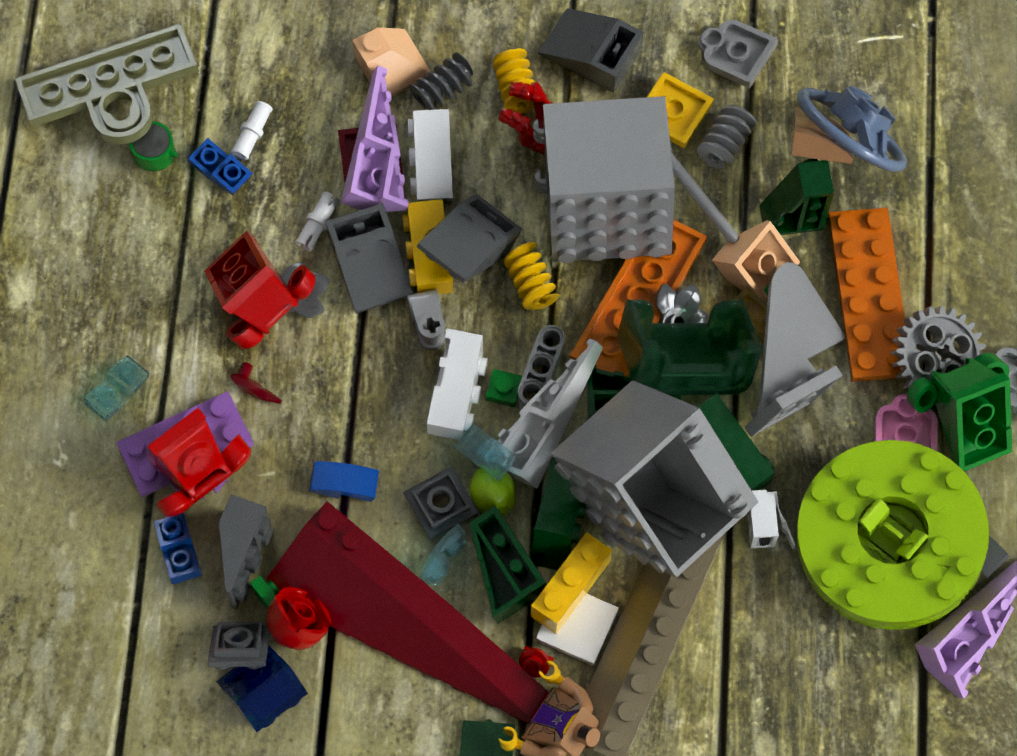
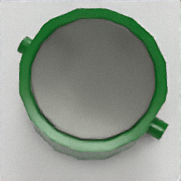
M152 121L150 129L143 137L129 143L134 161L140 168L146 171L155 172L163 170L170 166L173 159L178 156L171 131L160 122Z

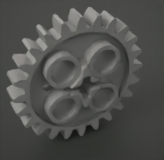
M930 306L925 308L923 312L921 310L913 313V317L904 319L903 321L906 326L896 329L902 337L892 339V342L899 347L896 350L890 351L891 355L898 357V361L891 364L892 367H900L901 372L896 375V379L903 377L906 379L902 388H909L913 382L920 378H927L931 381V373L933 371L945 373L946 368L950 371L966 365V358L974 359L980 355L979 350L984 349L986 344L977 343V339L981 337L982 333L973 334L971 330L974 328L975 323L972 322L966 325L964 323L966 319L965 314L955 318L956 310L952 308L945 313L944 306H939L935 310ZM926 330L932 334V343L926 337ZM954 340L959 344V353L953 347ZM916 346L924 351L922 352L917 350ZM919 358L922 359L925 364L924 371H922L919 368ZM956 359L961 361L962 365L954 360Z

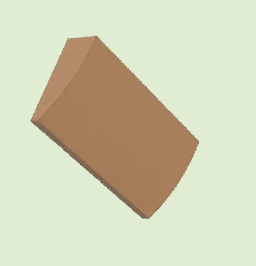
M795 106L791 126V155L852 164V153L826 135L806 116L800 107ZM822 114L833 125L850 137V132L843 128L841 124Z

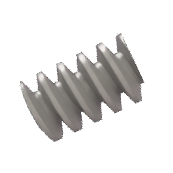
M735 105L722 108L720 115L715 119L714 125L710 127L709 133L704 136L703 142L697 148L700 158L714 168L724 169V163L730 164L733 162L734 157L732 154L739 153L740 148L738 145L745 143L744 136L751 134L749 127L756 126L757 121L755 117L745 109Z

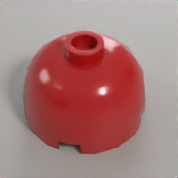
M286 587L281 589L271 601L266 617L268 630L275 641L283 647L294 650H305L316 645L326 635L332 621L323 603L317 598L313 603L309 598L305 597L308 592L300 588Z

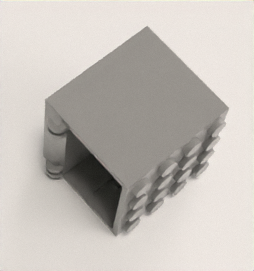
M665 96L543 104L544 128H539L538 120L536 119L533 123V137L536 142L545 146L546 179H541L540 170H538L535 174V186L538 192L547 194L552 262L571 263L577 260L601 261L608 258L631 259L639 256L661 257L672 254L675 184Z
M633 380L551 452V455L557 462L555 465L556 470L564 479L570 481L572 484L570 488L572 494L580 502L586 504L588 508L585 511L587 516L603 530L601 533L603 540L612 548L614 546L619 547L627 556L634 555L642 564H651L659 573L666 572L675 578L758 503L755 495L699 407Z

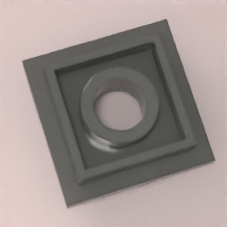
M452 466L403 492L430 540L479 514L477 507ZM438 495H444L449 498L450 502L446 507L438 508L433 505V499Z
M218 622V626H213L207 662L208 667L224 670L229 667L259 669L262 666H266L270 638L267 625H263V622Z

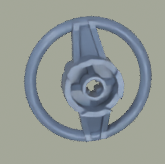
M854 86L846 87L842 93L831 92L828 89L821 91L815 88H803L798 92L797 101L802 111L819 129L839 145L864 161L883 170L900 172L906 168L907 159L904 152L887 134L896 118L885 106L880 108L870 100L872 98L871 95ZM810 100L830 107V111L843 120L841 123L843 128L852 134L858 133L860 143L833 125L817 110ZM887 151L890 153L894 160L889 159Z

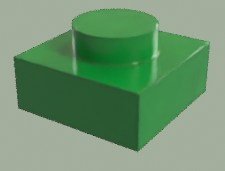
M493 369L485 400L515 408L518 398V387L522 376Z
M259 575L250 582V585L255 595L268 610L271 601L279 593V590L271 580L266 583Z

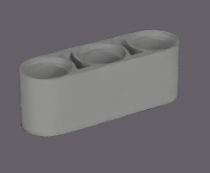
M547 325L538 333L518 387V406L520 410L529 402L524 398V395L530 392L537 394L550 379L554 380L565 345L564 332L556 325ZM554 339L559 344L554 347H548L544 342ZM545 366L549 371L544 374H538L534 371V368Z

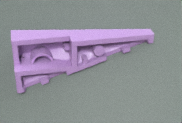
M379 65L372 73L341 203L359 210L383 203L386 212L404 211L408 208L409 203L408 199H405L403 191L405 178L404 175H401L399 166L401 154L395 117L391 115L389 104L392 99L391 92L387 91L385 76L387 75V69Z
M1017 560L915 644L925 669L958 698L964 699L967 696L968 691L965 687L971 676L979 674L982 668L979 665L986 649L993 648L1014 610L1011 604L1017 594Z

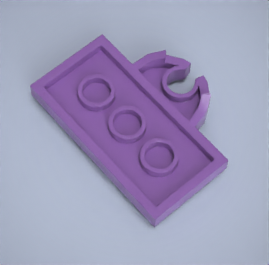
M228 391L116 442L141 497L168 485H171L175 492L180 491L158 469L155 470L148 461L147 446L198 407L206 416V422L221 453L238 434L241 435L249 447L254 446L253 440ZM228 478L214 488L213 491L215 493L219 492L225 482H228Z

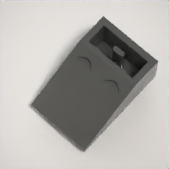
M567 8L538 54L614 93L642 49L644 32L617 18Z
M475 194L462 201L418 243L417 248L424 252L427 258L437 262L446 269L453 278L464 283L505 258L513 247L522 228L478 194Z
M383 203L326 221L328 237L355 314L406 298L407 295L412 294Z
M231 494L220 518L219 530L225 590L232 608L237 610L240 601L245 602L249 594L250 584L247 583L251 574H256L260 567L262 556L259 554L263 545L270 543L274 528L271 527V518H269L266 506Z

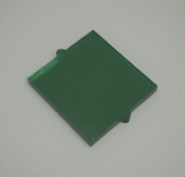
M487 719L486 722L463 720L460 756H513V751L502 749L498 738L504 741H511L513 737L506 735L503 728L508 726L515 729V724L494 723L491 719Z

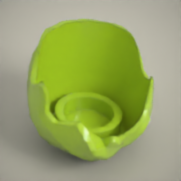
M480 467L476 470L469 487L474 504L482 514L496 505L502 516L506 515L515 506L516 487L512 477L504 469L497 467Z

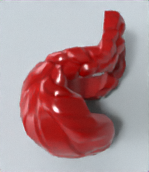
M511 82L509 96L533 101L536 113L535 120H538L539 128L543 129V104H552V102L549 101L538 82H533L531 85L523 84L522 82ZM503 108L500 111L498 120L515 129L523 147L545 155L544 144L534 140V131L530 125L531 120L526 116L522 117L519 112Z

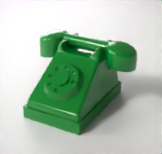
M982 353L974 359L966 358L965 366L947 373L933 371L931 373V381L927 378L917 379L911 384L907 392L908 403L918 413L926 412L934 403L936 404L952 461L964 472L1012 452V428L1010 427L1011 392L1010 378L1008 377L1010 370L1009 366L993 353Z

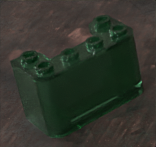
M626 300L617 340L633 381L667 395H715L716 393L718 395H735L746 391L750 387L763 347L743 300H725L717 303L712 308L707 323H652L654 309L650 302L647 300Z

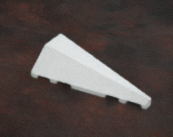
M589 339L586 342L588 345L587 349L576 360L570 358L565 364L567 367L566 371L556 381L550 379L519 412L521 415L519 420L509 430L503 428L498 434L500 439L489 451L483 449L479 457L494 467L504 469L517 481L537 489L552 458L551 452L557 448L603 347L597 341Z

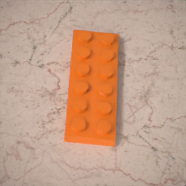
M888 207L829 212L828 222L851 382L896 379V375L901 372L900 367H892L891 364L898 361V357L891 355L890 351L898 349L899 346L894 344L892 339L902 337L896 329L906 325L903 321L905 316Z
M673 219L672 254L661 257L639 256L626 259L570 354V358L576 360L587 349L588 345L586 342L592 339L603 347L595 364L597 365L596 368L612 373L615 370L624 373V376L629 377L661 322L662 315L656 307V297L660 286L665 283L676 293L678 292L707 242V236Z

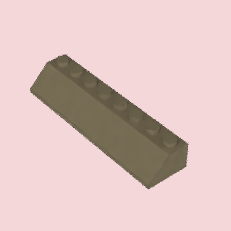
M723 536L677 578L666 572L659 573L649 563L643 565L586 691L594 707L592 715L599 721L597 729L600 732V739L594 747L585 746L581 754L586 756H628L720 549Z

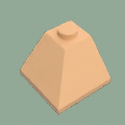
M378 27L352 40L354 57L369 82L371 81L373 70L378 65L387 69L385 79L387 91L391 92V97L408 89L410 84L415 85V81L418 78H424L425 73L430 71L405 29Z
M768 220L738 234L739 239L737 242L729 243L727 241L712 259L727 281L761 305L767 304L768 296L764 288L769 284L773 273L784 263L791 262L797 265L800 263L777 229Z

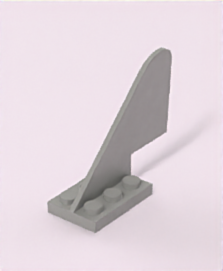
M791 262L781 265L773 273L769 282L759 408L751 414L753 420L744 427L751 437L809 406L843 376L837 366L827 371H824L823 368L816 371L808 360L840 343L846 337L800 266Z

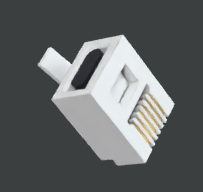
M752 491L758 503L746 514L750 549L775 547L779 536L778 525L781 532L786 534L791 548L794 549L796 546L779 509L777 491Z

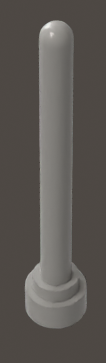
M671 148L673 174L729 243L737 242L739 236L673 155V149Z

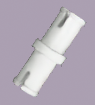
M262 101L255 102L247 122H243L240 127L242 132L234 148L231 150V153L239 159L245 161L249 159L257 139H261L264 133L262 129L273 109Z
M323 192L313 212L308 213L305 218L307 223L295 241L297 246L300 247L302 244V249L308 252L313 250V246L322 230L327 229L326 221L329 220L336 205L340 202L336 196L331 199L333 194L329 192Z

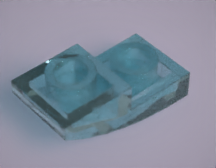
M127 355L106 372V379L84 397V404L106 422L139 390L148 379L150 373Z
M475 424L470 426L454 447L498 482L518 458Z
M459 523L437 543L428 556L420 574L421 580L427 585L431 583L437 585L443 581L448 575L447 571L450 570L449 560L446 557L448 555L454 557L464 549V543L467 542L466 532Z

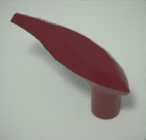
M243 362L238 374L230 375L232 381L247 394L261 400L278 404L282 403L280 398L263 388L260 383L249 378L253 369L250 363Z

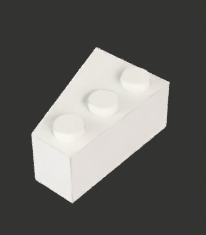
M449 109L413 111V119H408V137L414 136L415 148H409L410 166H416V178H410L411 196L417 195V202L443 199V202L453 201Z
M447 328L445 333L446 347L444 356L440 357L439 367L441 368L437 384L434 386L427 420V432L431 435L464 441L465 432H471L473 427L474 414H471L470 411L472 403L478 404L481 386H478L477 382L479 375H485L488 358L483 357V335Z

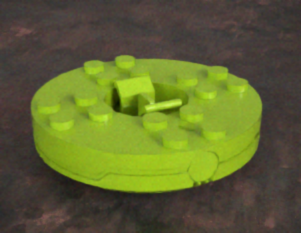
M881 440L853 447L836 456L818 472L810 483L802 500L798 516L797 547L799 558L805 575L816 593L823 601L829 602V606H833L835 611L838 609L842 616L862 625L878 629L903 630L916 628L936 621L951 612L961 603L962 599H965L964 596L969 594V590H972L984 565L989 544L987 512L976 486L968 475L943 454L921 444L908 441Z

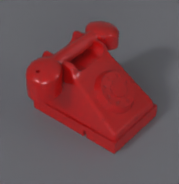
M247 230L204 271L222 308L230 315L233 313L241 318L235 321L226 332V336L240 349H250L260 343L265 334L270 333L269 329L293 306L297 307L300 300L306 299L311 294L316 282L314 273L305 265H300L294 270L286 285L262 251L256 238Z
M198 407L147 446L148 461L155 470L158 469L180 490L158 501L156 506L166 517L184 513L232 474L239 471L249 460L252 452L251 448L241 435L238 434L221 453L206 422V416ZM216 471V472L213 473L211 476H209L206 480H204L202 483H200L198 486H196V485H197L200 481H202L205 477H207V476H208L209 474H211L212 472Z

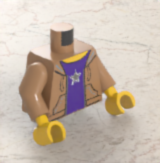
M546 661L549 666L554 668V673L550 676H545L539 670V674L545 682L549 684L556 683L559 687L551 688L521 738L524 741L518 739L514 728L507 726L503 728V731L506 735L513 737L511 741H504L498 738L499 743L505 751L518 749L521 750L519 754L524 756H580L585 746L594 747L600 739V732L597 729L599 721L592 715L593 704L586 690L568 676L564 678L554 662Z

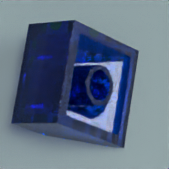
M269 645L266 666H262L259 669L234 667L216 681L239 713L256 732L270 726L278 716L287 709L295 707L308 694L292 668Z

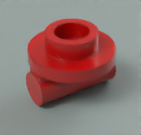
M525 646L519 658V665L532 677L539 678L541 677L539 670L546 675L551 669V666L546 661L554 662L555 658L547 655L541 649Z

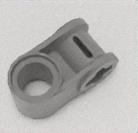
M437 289L407 295L410 315L415 324L421 346L428 350L439 349L445 342V322Z

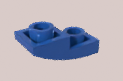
M209 138L191 154L187 161L209 180L231 195H234L253 174L232 154L228 156Z
M315 461L313 463L309 491L337 499L341 495L372 502L376 496L379 470L347 463Z
M184 513L153 521L172 585L202 576Z

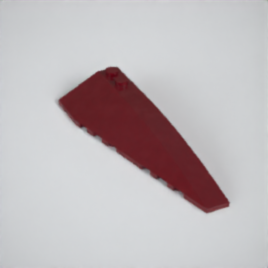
M328 501L305 524L266 578L267 581L271 580L279 591L286 587L300 588L308 592L305 597L309 598L313 603L316 598L320 600L330 614L332 620L331 627L337 629L338 632L348 637L351 636L375 650L378 649L415 670L451 685L452 688L462 693L472 695L480 699L481 702L491 707L494 706L528 725L549 693L467 618Z

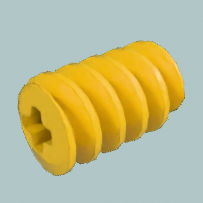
M516 48L498 53L493 58V69L496 72L495 77L498 81V88L501 91L504 108L506 110L512 109L521 114L531 111L534 108V102L509 96L511 82H522L523 84L531 85L535 81L530 79L533 76V72L528 69L530 67L529 60L525 59L527 51Z
M528 242L516 247L504 259V265L509 269V276L514 279L513 285L518 289V296L523 300V308L531 311L546 308L559 298V294H550L555 290V284H545L551 279V274H541L547 266L544 262L536 263L542 258V254L540 252L532 253L537 248V243Z

